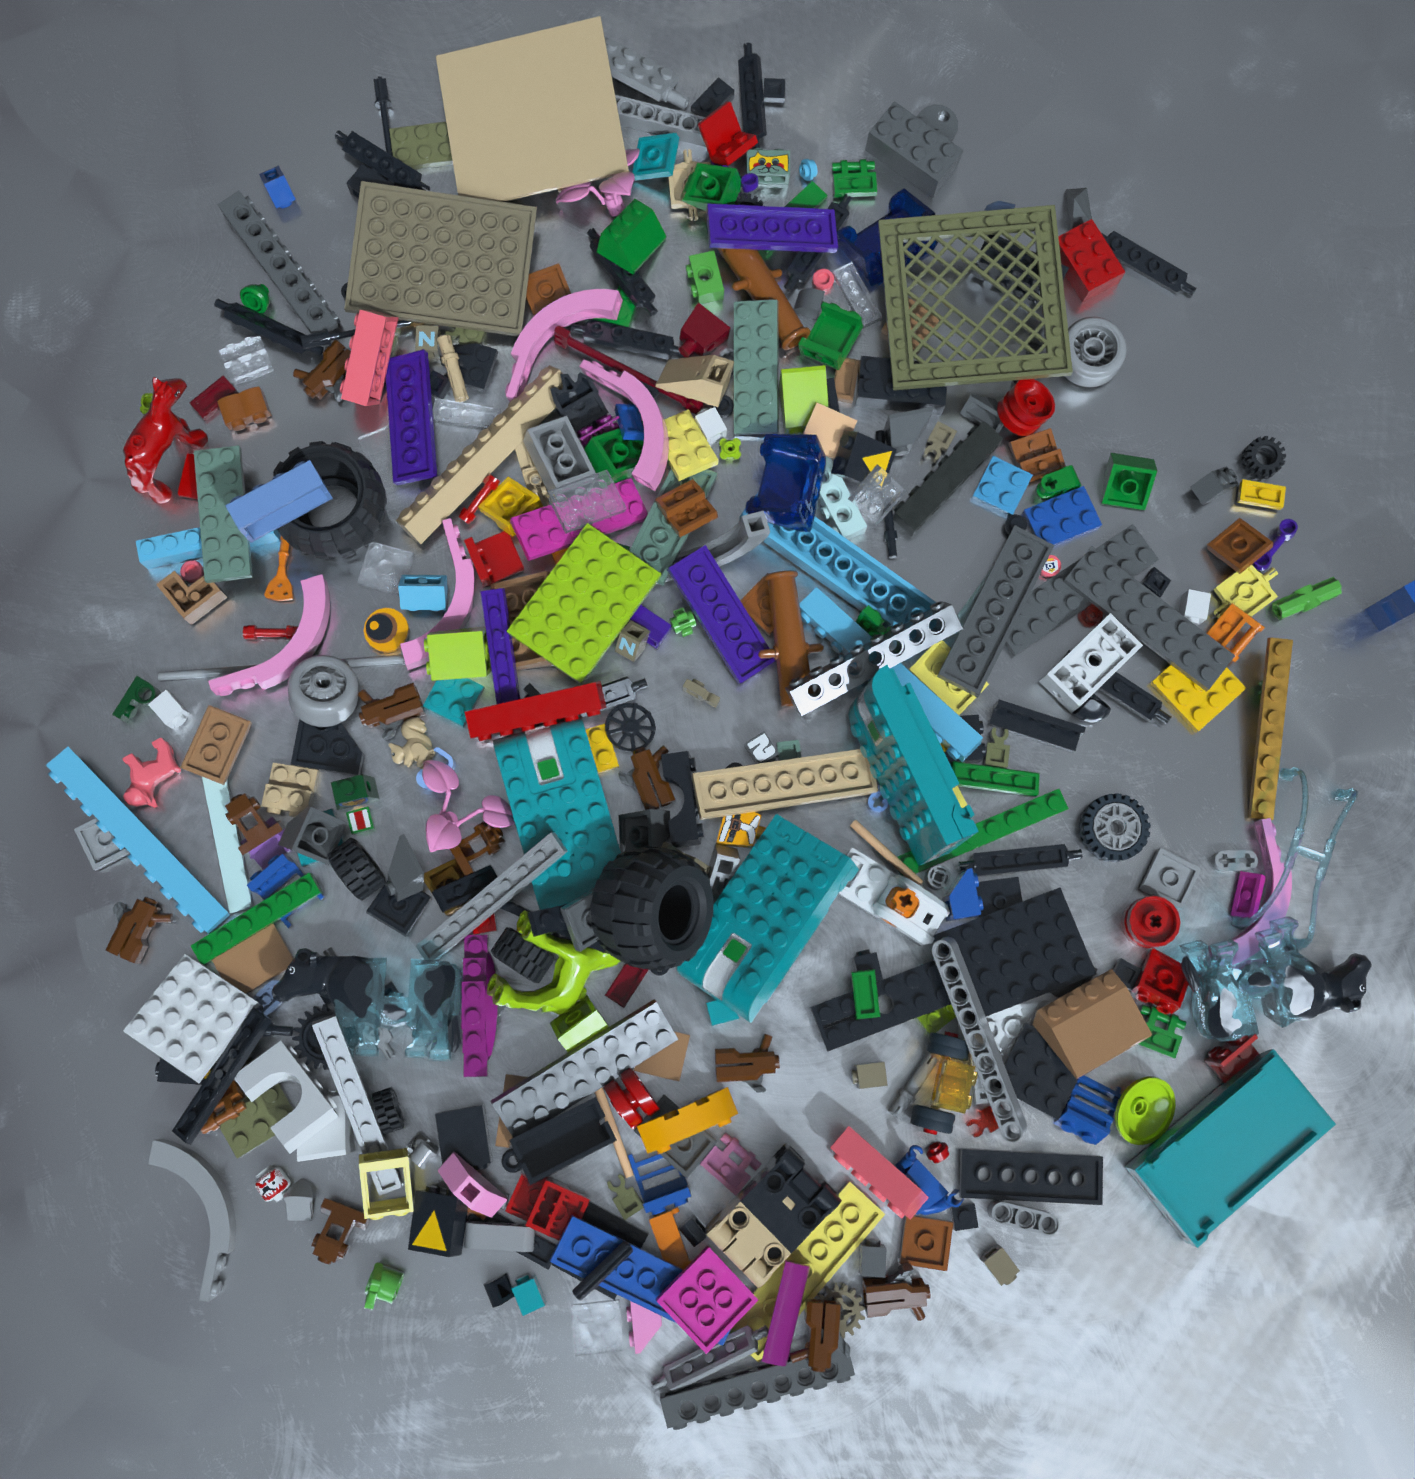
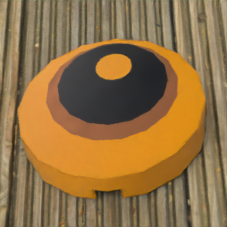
M382 608L374 611L369 615L364 625V635L367 642L373 649L383 653L399 650L401 648L400 644L407 642L410 632L406 618L402 613L392 608Z

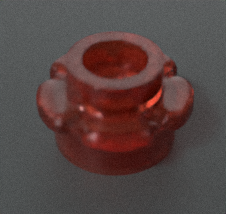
M1092 604L1081 612V617L1087 625L1094 626L1102 621L1103 612Z

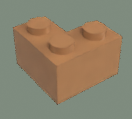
M173 571L156 584L179 614L191 625L227 598L216 582L206 583L204 576L189 586L176 571Z

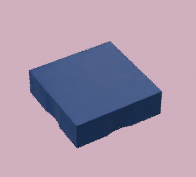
M1415 580L1365 609L1379 632L1415 613Z

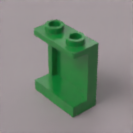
M823 301L821 304L822 312L808 338H801L798 344L802 356L840 370L863 328L862 318L855 311H847L835 303L829 304Z

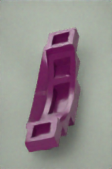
M467 935L464 938L461 1015L464 1077L488 1076V1060L491 1057L494 1046L498 1005L493 1004V996L487 995L489 980L495 974L492 956L488 950L489 935Z

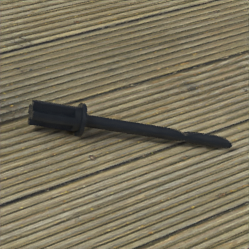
M379 76L378 79H373L376 97L374 105L381 110L386 152L392 155L387 108L392 103L388 97L386 78Z
M400 320L396 328L408 326L411 324V321ZM325 329L324 332L300 336L303 349L324 345L330 347L332 340L352 337L355 335L356 329L329 334L328 330Z

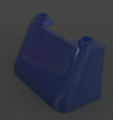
M904 188L891 197L889 213L879 220L935 215V212ZM879 220L859 233H856V230L851 226H845L837 231L838 245L864 280L873 287L883 283ZM928 240V241H921V242H922L924 245H926V244L929 242V240ZM935 240L929 248L934 250L938 242ZM913 242L907 250L916 256L922 248ZM925 251L920 258L924 257L928 253ZM904 254L906 267L912 260Z
M765 434L764 442L760 445V455L763 456L766 462L758 496H751L750 500H747L746 513L752 514L764 511L767 523L799 532H810L826 469V455L818 436L813 434Z

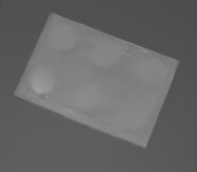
M608 470L551 489L546 493L565 534L583 528L587 523L591 525L621 514L627 509Z

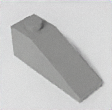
M715 844L709 863L711 868L707 874L711 890H713L714 903L737 871L740 861L737 848Z

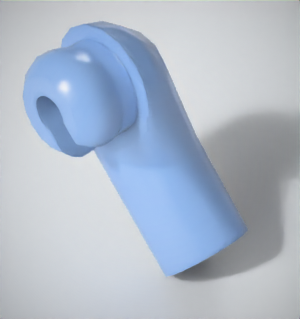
M995 201L987 205L985 210L1015 208V204Z

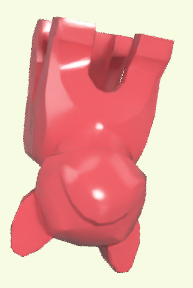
M159 738L152 742L153 747L158 750L156 760L142 763L133 753L122 758L125 764L130 767L131 784L123 795L126 804L136 807L149 805L154 808L158 807L153 796L155 787L163 780L174 775L175 772H181V768L177 765L174 757V750L164 738Z

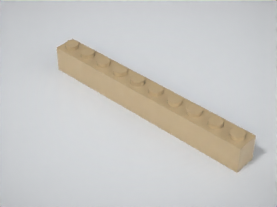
M550 365L542 369L539 376L532 383L526 385L524 391L517 398L513 399L501 414H498L493 419L492 424L487 429L482 430L478 434V438L472 444L466 446L462 454L456 460L451 461L447 465L446 470L440 476L435 477L431 485L424 492L418 494L415 501L409 507L401 511L395 521L412 539L422 544L438 528L442 520H445L523 441L527 429L538 426L556 408L550 388L563 389L560 376L563 373L560 369Z

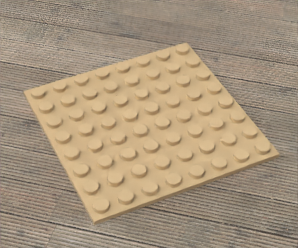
M601 16L436 56L459 196L505 202L612 177L621 172H629Z

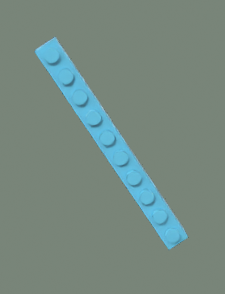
M817 587L799 603L802 621L805 624L810 623L820 638L829 640L831 647L840 654L842 652L846 655L850 653V649L854 646L865 645L871 642L870 638L872 637ZM876 651L870 653V662L876 659ZM856 662L850 664L853 668H857ZM899 663L892 668L902 686L911 683L939 743L947 748V753L954 760L959 759L963 762L981 744L983 737L904 665Z
M69 747L65 748L46 764L51 770L48 775L57 784L62 782L67 787L64 791L72 800L78 798L83 803L80 808L89 817L93 814L99 820L95 824L104 833L110 831L114 836L112 839L114 844L120 850L125 847L131 853L127 857L136 866L141 864L146 869L143 874L152 883L157 880L161 884L162 888L160 891L167 899L170 900L173 897L179 903L175 907L184 916L189 914L194 919L192 925L200 933L204 930L208 934L212 933L231 916Z

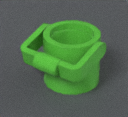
M375 1263L365 1289L366 1299L364 1308L373 1310L376 1298L392 1304L402 1284L404 1273L384 1266L382 1263Z

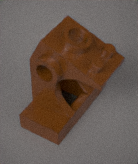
M245 793L243 795L239 794L234 796L230 803L225 805L228 811L225 813L227 819L232 825H237L247 840L238 847L242 855L280 833L285 828L280 820L271 826L266 823L258 811L261 805L254 796L250 797ZM251 812L258 824L248 830L241 818Z
M484 821L474 827L475 832L462 839L456 847L450 849L465 876L475 872L471 865L472 862L486 854L491 856L501 850L500 845L505 843V840L502 837L503 832L500 828L490 826ZM482 837L486 847L475 853L470 843Z
M324 1198L320 1206L321 1213L329 1217L321 1234L317 1233L311 1247L314 1248L312 1254L318 1256V1261L331 1264L332 1262L336 1263L340 1259H344L349 1245L345 1243L353 1227L366 1230L370 1221L369 1218L364 1219V1213ZM333 1224L344 1228L339 1241L327 1237Z

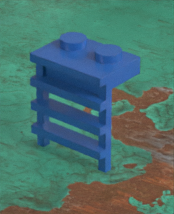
M278 854L270 859L267 868L263 871H257L250 877L251 881L247 886L252 892L259 894L265 900L277 893L297 874L300 877H303L305 874L293 862L291 857L285 854ZM322 894L317 896L320 900L324 898ZM301 907L297 908L296 910L281 918V921L288 928L293 926L289 922L288 918L292 916Z
M1083 1075L1078 1078L1059 1120L1055 1119L1053 1124L1061 1127L1065 1132L1081 1137L1086 1143L1097 1145L1110 1134V1126L1114 1121L1113 1116L1122 1088L1117 1086L1114 1091ZM1079 1083L1107 1096L1108 1098L1112 1099V1101L1109 1102L1097 1096L1096 1094L1080 1087ZM1075 1095H1078L1098 1105L1099 1107L1107 1110L1108 1114L1075 1098Z
M633 1154L628 1155L646 1213L651 1212L652 1215L664 1212L666 1210L665 1206L674 1203V1206L677 1207L688 1202L687 1198L691 1197V1191L686 1177L680 1172V1177L646 1190L644 1189L642 1181L676 1169L669 1165L640 1176L637 1167L662 1159L663 1157L660 1154L635 1162Z

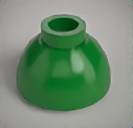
M263 284L247 285L240 290V299L244 306L262 314L267 310L270 303L269 289Z

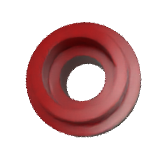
M934 1142L928 1147L926 1156L933 1163H940L949 1156V1147L945 1142Z

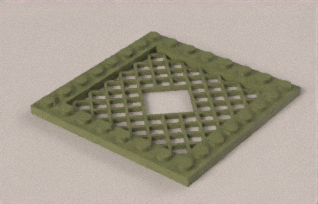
M1055 205L879 220L893 390L1072 375ZM1023 232L1032 239L1026 247L1017 241ZM1009 233L1017 234L1015 235V237H1012ZM1001 234L1010 241L1004 249L995 243ZM986 235H995V236H994L992 239H990V238H989L988 236H986ZM979 236L988 243L982 251L973 245ZM965 237L973 238L970 241H968ZM957 238L966 244L960 253L951 246ZM943 239L951 240L948 243H946ZM928 240H929V242H928L926 245H924V244L921 242V241H928ZM935 240L944 246L938 254L929 248ZM913 242L922 248L916 256L907 250ZM1034 243L1036 254L1029 250ZM1013 244L1022 250L1016 258L1007 252ZM991 246L1000 252L994 260L985 254ZM968 248H971L978 254L972 262L963 256ZM947 249L956 256L950 264L941 258ZM925 251L934 258L928 266L919 260ZM1025 253L1034 259L1029 267H1026L1019 261ZM904 254L912 260L906 267ZM1003 255L1012 261L1007 269H1004L997 263ZM981 257L990 263L984 271L975 265ZM959 259L968 265L962 273L953 267ZM937 261L946 267L940 275L931 269ZM914 263H917L924 269L918 277L909 271ZM1015 264L1025 271L1018 279L1009 273ZM1036 264L1038 268V275L1031 271ZM993 266L1002 273L996 281L987 275ZM971 268L1004 293L1003 297L978 325L944 299ZM949 270L958 276L952 285L943 279ZM927 272L936 278L930 286L921 281V278ZM1027 274L1036 280L1031 288L1021 282ZM906 275L914 280L908 288ZM1005 276L1014 282L1009 290L999 284ZM938 282H941L948 288L942 296L933 290ZM917 283L926 290L920 298L911 292ZM1017 285L1027 292L1020 300L1011 293ZM1038 285L1040 288V296L1034 292V289ZM929 293L938 299L932 307L922 301ZM1029 295L1039 301L1033 309L1023 303ZM908 296H910L913 300L916 301L910 309L908 304ZM1007 297L1017 303L1011 311L1001 305ZM941 302L950 309L944 317L935 311ZM919 304L928 311L921 319L913 313V310ZM1019 306L1029 313L1023 321L1013 314ZM1040 306L1042 307L1043 318L1036 313ZM997 308L1006 314V317L1000 323L991 316ZM953 312L962 318L956 326L946 320ZM930 314L940 320L934 328L924 322ZM1031 316L1041 322L1035 331L1025 324ZM910 317H912L915 321L918 322L912 330L910 326ZM1009 318L1019 324L1013 332L1003 326ZM987 319L997 326L991 334L981 328ZM965 321L974 328L968 336L959 330ZM943 323L952 330L946 338L937 332ZM921 325L930 332L923 340L914 333ZM1043 326L1045 339L1038 334ZM1022 327L1031 334L1025 342L1015 335ZM999 329L1009 336L1002 344L993 337ZM977 331L986 337L980 346L971 339ZM955 333L964 339L958 348L948 341ZM932 335L942 341L936 349L926 343ZM1033 337L1043 343L1037 352L1027 345ZM912 338L920 343L914 351L912 348ZM1011 339L1021 345L1015 353L1005 347ZM989 340L999 347L993 355L983 349ZM967 342L976 349L970 357L961 351ZM945 344L954 351L948 359L939 353V350ZM922 346L932 353L925 361L916 354ZM1046 347V353L1040 354ZM1024 348L1031 353L1030 355H1018ZM1001 350L1009 355L1006 357H996ZM979 352L982 353L985 357H987L982 359H974ZM957 354L960 355L963 359H965L951 361ZM934 356L938 357L941 361H943L929 363ZM914 359L921 364H914Z

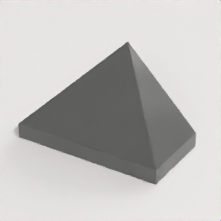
M1087 188L1066 189L1065 194L1070 226L1073 229L1092 219Z
M971 394L960 414L979 426L985 421L998 434L1003 427V423L998 415V402L996 399Z

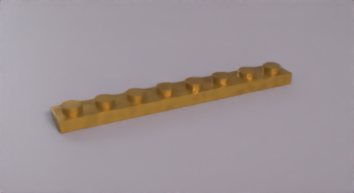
M1267 638L1248 818L1274 819L1293 640Z

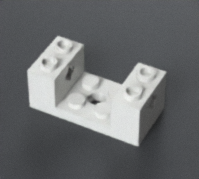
M1110 613L1039 682L1072 713L1143 645ZM1090 655H1095L1099 658V666H1092L1089 663L1088 658Z

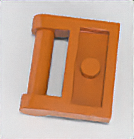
M1232 603L1206 634L1233 653L1235 657L1232 661L1236 662L1240 658L1238 655L1258 632L1261 633L1265 627ZM1247 622L1251 626L1232 650L1227 648L1226 645Z

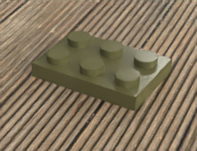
M446 121L389 129L393 156L413 169L453 165Z
M281 1083L274 1085L252 1102L248 1097L241 1100L244 1101L247 1109L240 1112V1116L234 1120L229 1119L221 1124L220 1130L237 1159L274 1137L275 1134L271 1127L295 1109Z

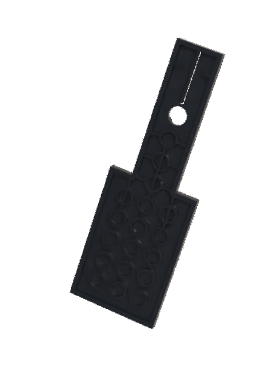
M1061 887L933 936L935 938L933 943L943 937H952L956 940L986 1017L1097 974ZM942 943V952L949 954V947ZM935 960L876 982L878 997L886 995L893 1001L891 1012L887 1014L880 1013V1017L856 1019L853 991L810 1007L827 1052L951 1005ZM950 966L949 972L953 976H958V970L954 966ZM958 988V995L966 999L967 994L965 990ZM966 1011L967 1018L975 1021L974 1013Z

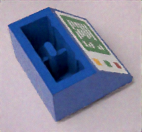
M972 868L959 873L942 898V901L948 905L950 911L948 917H945L946 922L981 915L983 901L981 896L977 895L976 887H979L977 874L973 873Z

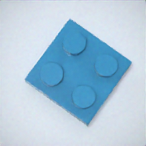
M992 456L973 497L1013 515L1033 474Z

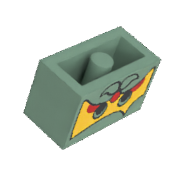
M761 148L748 150L746 174L753 173L757 175L759 184L789 185L790 150H763Z

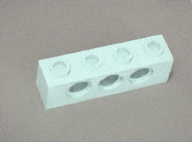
M819 453L803 460L802 469L800 470L805 482L809 481L812 487L810 489L815 501L819 500L822 506L820 508L825 520L828 519L830 521L831 528L848 540L865 533L867 525L843 479L831 474L833 460ZM823 475L827 478V481L820 482L817 476ZM833 494L838 500L830 501L827 495ZM843 513L848 519L842 521L837 518V514Z

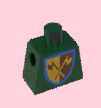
M362 774L331 782L337 810L380 800L374 777Z

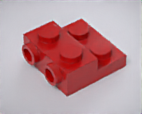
M1152 948L1148 952L1142 971L1131 992L1136 994V998L1144 1003L1151 1002L1156 1005V1009L1159 1012L1173 1014L1180 1009L1188 988V983L1181 970V963Z

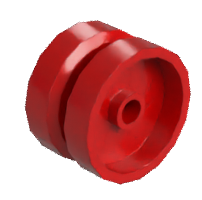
M1035 379L1019 380L1000 399L997 411L1003 425L1012 433L1019 436H1029L1051 418L1055 412V402L1048 388Z
M1158 896L1144 897L1128 904L1121 919L1122 930L1128 941L1142 948L1167 945L1179 933L1181 923L1179 912L1175 906L1167 899Z
M629 1067L620 1074L626 1089H623L615 1080H612L603 1088L621 1118H624L628 1125L635 1129L643 1123V1117L637 1109L638 1107L650 1117L659 1111L660 1108L633 1069Z

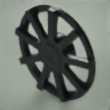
M638 703L617 705L608 714L605 722V732L609 741L616 748L626 752H633L642 747L646 748L653 740L656 731L655 721L651 712L638 705ZM623 708H632L630 718L627 717ZM636 709L644 713L637 720L635 719ZM619 710L624 720L622 721L612 716ZM648 718L651 726H642L640 722ZM609 722H615L621 725V727L609 730ZM639 731H651L649 739L643 736ZM622 732V737L616 743L611 734ZM636 735L644 742L642 746L637 748L634 739ZM626 737L630 738L631 748L621 746Z

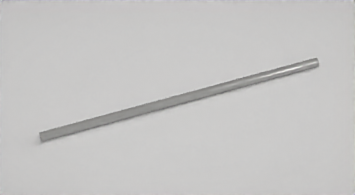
M403 654L341 659L350 667L405 663ZM256 665L158 672L159 681L221 677Z

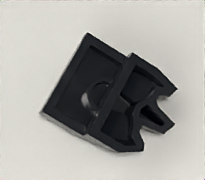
M477 343L453 345L455 353L459 356L458 363L465 388L468 387L485 392L498 350Z
M581 372L578 374L576 382L568 374H560L563 389L550 388L560 418L567 416L575 432L609 413L592 379Z

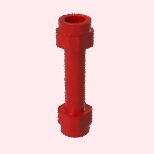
M489 474L483 480L484 486L467 509L464 507L461 510V514L458 517L467 524H470L476 518L474 514L478 506L485 500L491 490L495 491L498 488L500 481L493 475Z
M248 625L243 627V638L257 640V637H286L287 640H291L299 626L287 625L286 628H257L256 625Z

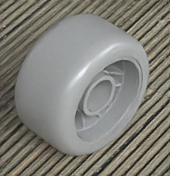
M1086 317L1074 322L1068 328L1073 373L1071 376L1065 377L1078 386H1101L1110 381L1124 363L1127 353L1124 335L1114 323L1101 317Z
M328 655L312 656L301 661L289 676L287 686L289 704L293 713L303 722L317 727H330L345 721L354 712L358 702V680L353 669L343 660Z

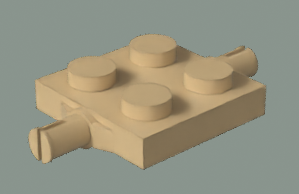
M687 149L683 150L684 162L674 165L673 176L668 177L671 209L687 208L689 209V219L693 221L694 213L696 221L699 218L697 208L681 201V194L689 174L699 162L692 161L691 149H688L687 157ZM701 162L702 164L710 165V162Z

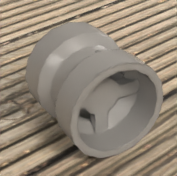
M937 865L927 870L924 880L930 889L938 890L948 885L951 876L946 867Z

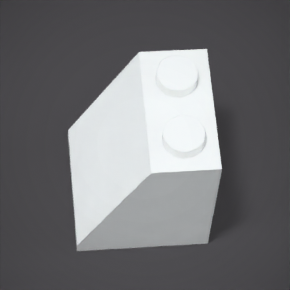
M338 1090L328 1092V1095L337 1106L333 1110L338 1117L297 1148V1162L346 1155L355 1151L353 1128Z

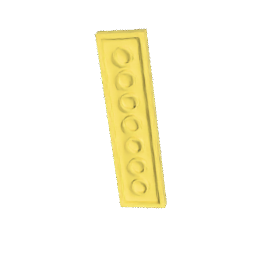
M850 1181L838 1193L842 1200L839 1206L786 1259L810 1266L799 1315L805 1309L806 1299H814L885 1215ZM786 1260L773 1272L772 1276L763 1286L756 1288L752 1292L758 1301L731 1328L729 1334L747 1325L753 1331L764 1325L768 1329L770 1328ZM767 1336L758 1340L759 1351L751 1354L758 1363L762 1360Z

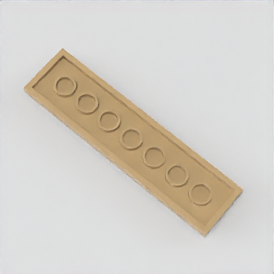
M860 749L692 774L700 820L869 795L878 792L876 778L872 776L868 759L862 755Z

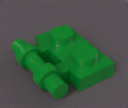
M859 159V162H847V160L833 162L832 171H840V173L833 174L834 198L844 197V194H848V197L877 196L876 172H867V170H875V161ZM857 170H859V172H860V173H848V171H857Z
M869 605L862 610L855 621L871 637L881 633L884 635L891 631L890 628L892 627L885 628L882 625L884 620L880 613Z
M1142 1004L1139 1011L1147 1016L1146 1024L1152 1035L1137 1045L1175 1059L1183 1037L1174 1032L1176 1028L1184 1030L1186 1021L1179 1019V1016L1175 1014H1163L1154 1006L1148 1007ZM1156 1020L1166 1023L1165 1030L1154 1026Z

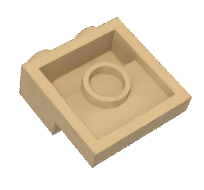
M273 763L269 783L265 785L261 806L267 809V813L280 815L281 811L289 812V816L296 817L306 807L313 806L320 771Z

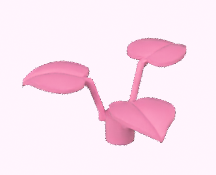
M639 148L625 149L628 166L638 158ZM621 172L603 181L599 185V189L601 192H604V198L593 186H590L591 182L565 187L557 196L556 203L578 201L588 195L589 191H592L599 198L602 205L606 204L611 216H618L626 208L621 195L630 196L635 176L632 172Z
M435 760L424 761L422 777L426 786L437 793L446 792L442 810L439 814L431 815L426 822V840L430 852L456 847L462 838L458 827L478 813H483V820L493 827L504 828L515 823L509 804L501 797L494 795L487 796L482 800L483 808H478L458 820L455 813L446 812L451 795L450 790H454L459 786L458 776L445 763Z

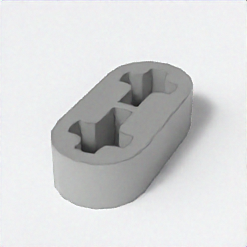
M1224 850L1215 853L1211 862L1217 871L1240 872L1253 870L1258 864V858L1250 850ZM1245 855L1247 859L1251 860L1247 867L1245 863H1238V859L1245 858ZM1224 857V859H1231L1232 863L1224 864L1223 867V863H1219L1218 860Z

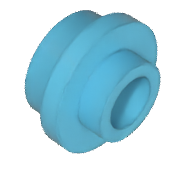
M803 159L799 166L800 176L806 181H811L813 177L817 176V165L814 160Z

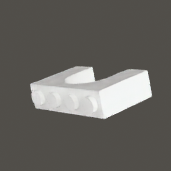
M279 1041L241 1069L234 1079L251 1102L278 1083L290 1081L301 1085L302 1095L296 1108L271 1127V1130L290 1154L338 1116L333 1110L337 1107L329 1095L324 1098L321 1094V1091L324 1089L316 1078L311 1081L308 1077L311 1072L302 1061L298 1064L295 1060L298 1055L291 1045L285 1047L282 1041Z

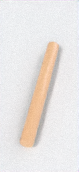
M857 820L852 822L850 827L900 873L918 885L923 883L920 877Z
M602 1087L595 1091V1095L605 1114L604 1120L605 1122L608 1121L617 1139L613 1145L625 1178L633 1176L634 1173Z

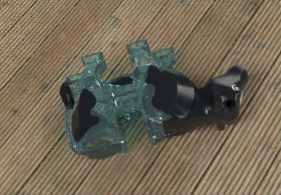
M1290 916L1269 921L1271 929L1255 933L1263 958L1246 960L1235 967L1232 966V962L1239 946L1232 939L1210 944L1212 957L1209 965L1207 964L1208 946L1206 943L1196 940L1179 945L1181 951L1185 954V957L1182 959L1181 970L1185 980L1192 989V1013L1197 1030L1206 1039L1216 1038L1219 1041H1234L1244 1036L1259 1034L1251 998L1261 999L1264 1015L1282 1028L1297 1021L1312 1019L1331 1009H1340L1346 1013L1356 1012L1361 1009V1000L1366 993V977L1372 967L1371 961L1366 955L1354 953L1344 963L1325 972L1318 965L1299 953L1293 938L1294 931L1299 924L1298 920Z
M303 948L297 951L295 958L288 965L283 977L272 989L273 998L282 1003L299 996L319 994L333 1013H336L353 1058L354 1053L355 1056L379 1057L378 1044L380 1040L378 1031L380 1028L393 1029L406 1026L412 1030V1038L414 1039L406 1048L404 1058L428 1057V1061H451V1053L457 1051L461 1041L457 1017L462 1003L463 976L456 964H450L447 961L411 959L408 997H404V993L391 992L389 996H384L387 958L321 956L318 952ZM431 1042H432L431 1049H430V1051H429V1053H428L427 1048L429 1047V1045H430Z

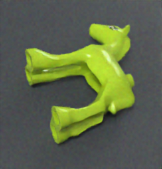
M524 910L517 921V931L522 933V938L532 942L539 948L559 956L555 963L552 982L534 991H521L512 988L504 977L493 974L487 986V995L493 996V1004L499 1006L505 1005L509 1008H525L533 1011L541 1008L542 1012H554L559 1015L566 1014L578 1000L582 1001L585 998L587 989L584 986L591 972L613 967L620 960L591 947H587L581 952L576 951L572 940L555 937L551 934L533 937L528 918L529 912Z

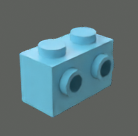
M401 575L398 585L401 609H408L410 611L446 610L449 599L447 575Z

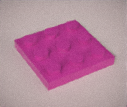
M708 1245L655 1298L660 1306L706 1354L758 1301L757 1297Z

